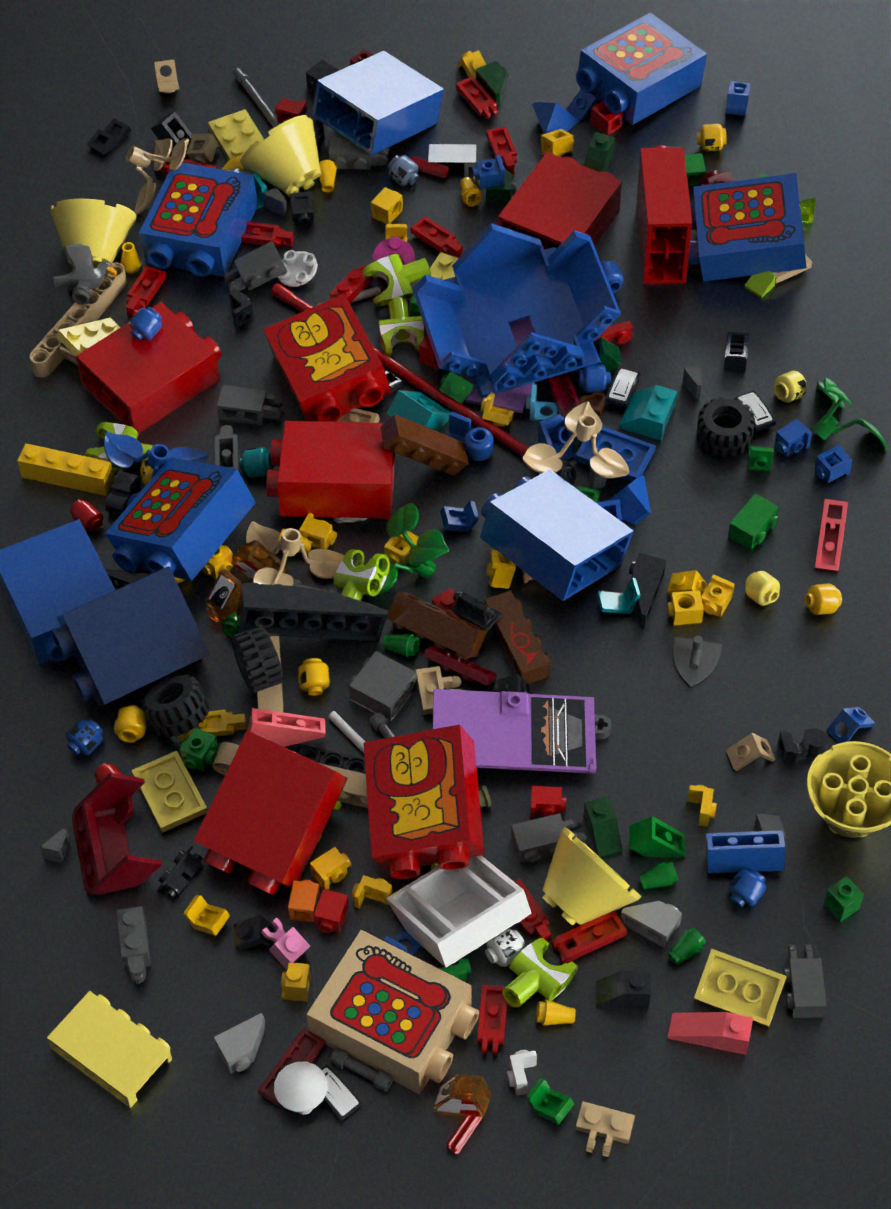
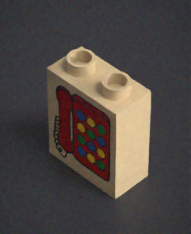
M360 930L308 1011L307 1021L309 1031L325 1040L326 1046L334 1050L339 1048L349 1052L350 1058L377 1072L383 1070L393 1077V1081L420 1094L429 1079L437 1083L443 1080L453 1060V1054L448 1052L447 1048L455 1035L463 1039L470 1035L477 1022L479 1010L472 1007V985Z

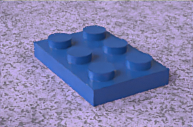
M603 426L596 437V449L598 452L603 448H609L622 456L629 467V474L621 478L631 482L644 473L656 448V445ZM591 440L582 442L575 454V461L590 466V459L595 456L592 453Z

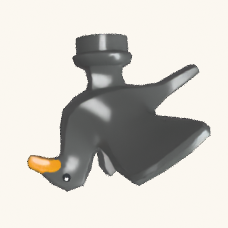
M82 244L65 245L64 252L73 266V270L67 275L53 277V286L58 288L69 285L67 290L69 292L72 291V299L76 303L87 304L92 297L90 289L99 287L106 274L116 276L117 271L107 261H102L94 268L89 246Z

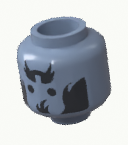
M406 155L395 156L388 165V175L400 186L412 185L419 177L417 174L418 165Z

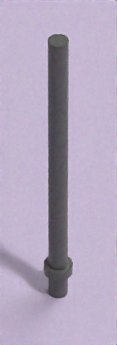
M240 68L234 69L233 74L237 78V83L244 87L272 127L278 126L280 122L251 85L249 77L243 74Z

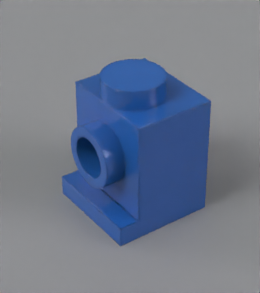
M497 155L496 159L477 161L476 168H472L474 181L478 180L480 189L505 185V169L500 155Z
M796 419L776 432L774 446L779 453L787 457L793 452H799L803 447L809 448L812 432Z
M837 445L817 456L815 473L818 478H825L829 483L844 474L846 476L849 475L853 460L840 445Z

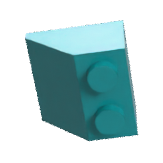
M654 385L633 393L619 428L661 441L676 408L677 391Z
M402 390L398 391L387 412L391 417L396 414L435 431H438L449 421V414L451 413L421 392Z

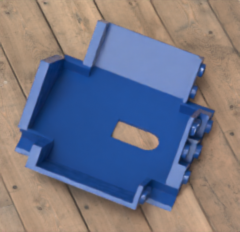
M490 223L452 265L455 277L441 280L424 275L412 288L438 367L474 378L480 398L487 397L490 393L497 394L600 363L594 341L621 314L590 235L575 230L558 248L553 247L544 250L540 239ZM530 317L535 333L530 332L517 346L509 323Z

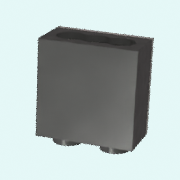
M375 651L371 658H367L364 661L362 670L358 675H354L348 685L350 700L374 713L380 712L387 720L392 721L416 689L417 672Z

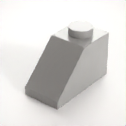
M655 901L624 908L621 912V921L625 927L666 948L680 926L682 913L671 904Z
M262 1013L214 1037L216 1048L230 1074L247 1069L255 1061L266 1030Z

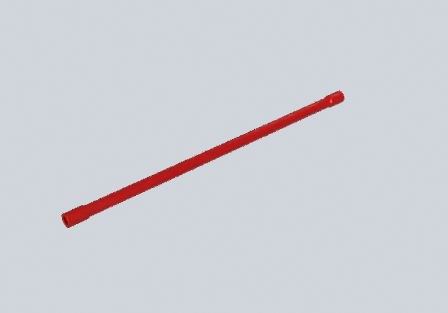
M276 283L271 289L272 295L300 312L312 308L311 305L295 296L293 292L279 283ZM373 346L384 367L453 412L471 419V423L476 427L489 430L493 438L522 457L530 448L488 420L482 419V416L441 392L439 388Z

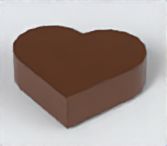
M594 392L591 395H584L579 399L580 404L589 401L594 412L599 418L601 417L606 407V395L603 392Z

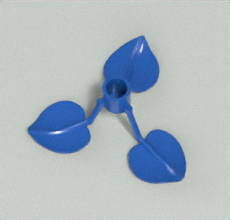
M106 432L104 438L106 456L113 465L119 468H130L133 462L140 463L148 457V464L154 469L151 479L170 457L206 463L209 458L208 453L200 450L177 447L169 451L163 444L154 445L151 451L147 450L142 455V445L134 437ZM135 493L132 496H130L127 502V507L139 493Z

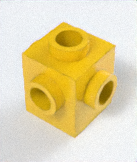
M221 545L201 569L206 575L210 574L216 580L222 572L223 575L228 574L232 567H234L231 549L226 545Z

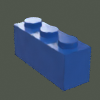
M783 830L706 833L708 873L739 872L741 869L748 870L749 868L755 871L785 870Z

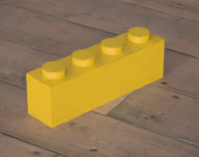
M25 443L17 460L22 478L107 496L114 481L112 464L109 461Z

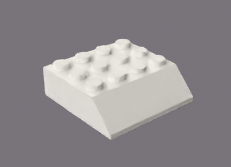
M483 856L470 857L469 866L460 870H442L438 866L386 898L407 933L445 967L457 962L460 958L476 950L490 939L498 936L509 927L532 914L524 890Z

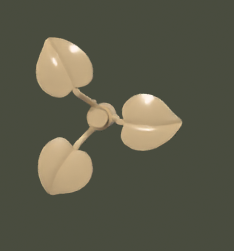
M169 138L155 140V155L135 146L130 147L126 155V161L136 165L135 170L139 171L147 179V183L141 188L134 210L136 215L149 207L156 190V184L152 183V179L142 168H147L152 160L154 161L155 171H159L165 161L170 162V170H177L185 158L189 139L184 138L180 140L173 148L171 157L169 155L173 141Z
M589 401L575 407L566 416L564 424L572 435L559 453L556 454V450L552 446L539 443L531 446L522 457L523 462L530 469L538 473H544L549 469L556 473L563 465L559 458L562 457L574 438L577 437L578 440L583 442L591 440L592 453L595 456L590 459V467L595 474L603 478H617L629 474V467L619 453L609 448L597 451L596 437L602 429V422L592 409Z
M254 521L249 525L246 544L252 554L258 557H267L271 553L277 554L280 550L283 552L279 570L277 571L270 567L262 568L255 573L253 583L293 586L292 576L283 573L287 556H294L299 549L305 563L310 564V572L323 579L334 578L345 556L327 549H314L308 553L307 557L304 543L300 542L301 534L298 530L293 528L284 530L281 540L277 545L280 536L278 531L261 526Z

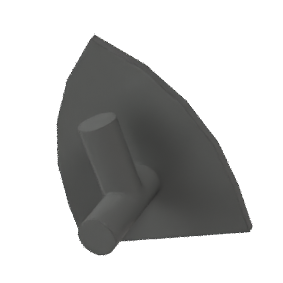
M675 636L673 646L675 668L689 687L702 682L713 672L718 665L723 644L705 642L701 636H695L694 639Z

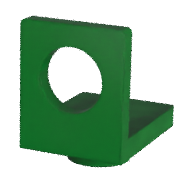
M749 446L748 469L771 471L774 449L771 447Z

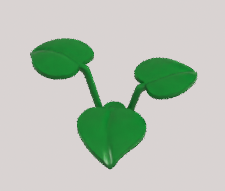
M826 377L824 379V384L819 381L816 382V389L822 390L832 401V406L827 414L812 427L823 440H826L833 432L838 434L854 424H859L875 434L880 439L884 452L887 451V445L881 433L863 418H857L837 427L839 422L832 414L838 406L842 409L845 408L842 400L850 407L852 403L845 393L829 378Z
M407 503L399 508L391 516L387 524L389 535L398 537L402 534L413 549L409 558L410 567L398 563L392 565L390 562L388 575L378 595L386 592L394 585L398 577L397 568L406 570L411 574L417 572L421 577L428 578L436 569V564L431 560L450 551L442 534L436 529L424 532L418 538L416 545L407 535V531L415 528L419 519L418 509L413 503ZM382 562L379 563V569L382 567ZM367 595V598H368L369 600H371L373 597H375V596H368V595Z

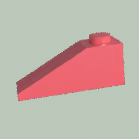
M824 499L815 568L838 571L848 502Z
M252 708L247 728L248 731L283 747L324 738L326 734L324 718Z
M728 1012L672 1013L667 1039L746 1055L753 1017Z

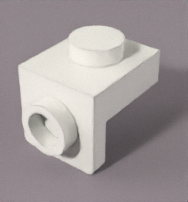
M520 1050L514 1053V1055H510V1071H507L509 1086L515 1088L516 1096L527 1094V1079L524 1068L536 1066V1051Z

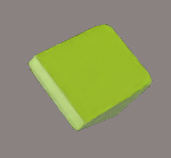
M770 271L754 274L745 284V288L762 298L775 286L776 275Z

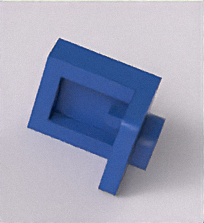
M469 501L465 508L443 506L440 511L445 530L469 533L479 519V513L474 501Z

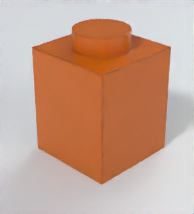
M310 880L293 881L288 906L290 920L314 923V913L320 899L318 883Z

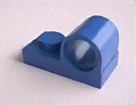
M730 82L725 114L746 116L751 83Z

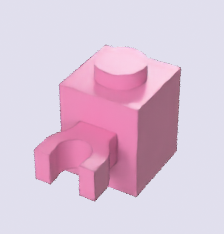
M276 918L272 921V924L276 927V932L271 933L266 927L261 933L265 938L274 941L275 944L269 951L287 969L288 962L294 963L308 950L310 945L294 927L285 933L282 923Z

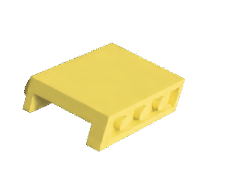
M89 991L47 1037L50 1048L131 1108L137 1101L136 1093L164 1061L170 1063L172 1060L171 1048L163 1039L158 1038L156 1040L152 1037L150 1031L140 1023L136 1025L130 1021L129 1015L122 1009L115 1010L111 1007L110 1002L103 995L99 994L96 996Z

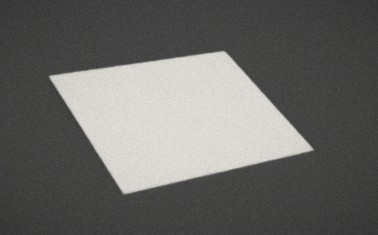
M429 144L428 162L476 163V145Z

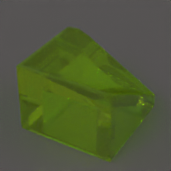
M816 198L800 201L802 222H813Z

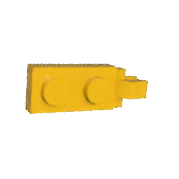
M226 709L209 711L208 715L205 716V720L198 724L196 728L216 737L234 734V731L245 730L246 718L245 714L233 715L232 712H226ZM193 729L186 734L184 733L178 736L179 741L187 739L193 731Z

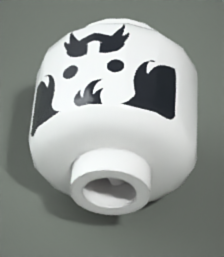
M508 928L486 942L487 950H485V954L491 963H497L501 967H506L525 948V942L518 931Z

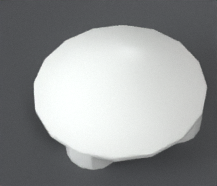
M287 251L282 259L287 272L278 276V279L282 284L289 287H298L306 284L317 271L318 264L315 256L306 251Z
M295 1062L287 1065L278 1073L274 1082V1094L278 1102L285 1109L299 1112L302 1115L309 1114L313 1108H316L323 1101L328 1088L324 1072L309 1062Z

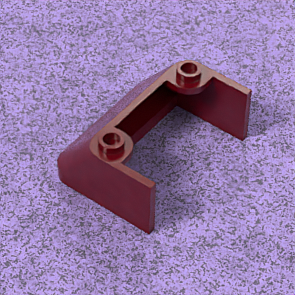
M110 772L74 808L72 814L73 830L84 888L89 894L100 895L139 886L162 866L161 860L131 856L124 823L134 812L131 796L145 783L143 778Z

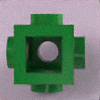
M194 728L189 737L184 739L180 745L179 751L184 765L190 769H198L205 772L208 765L213 764L218 752L216 736Z

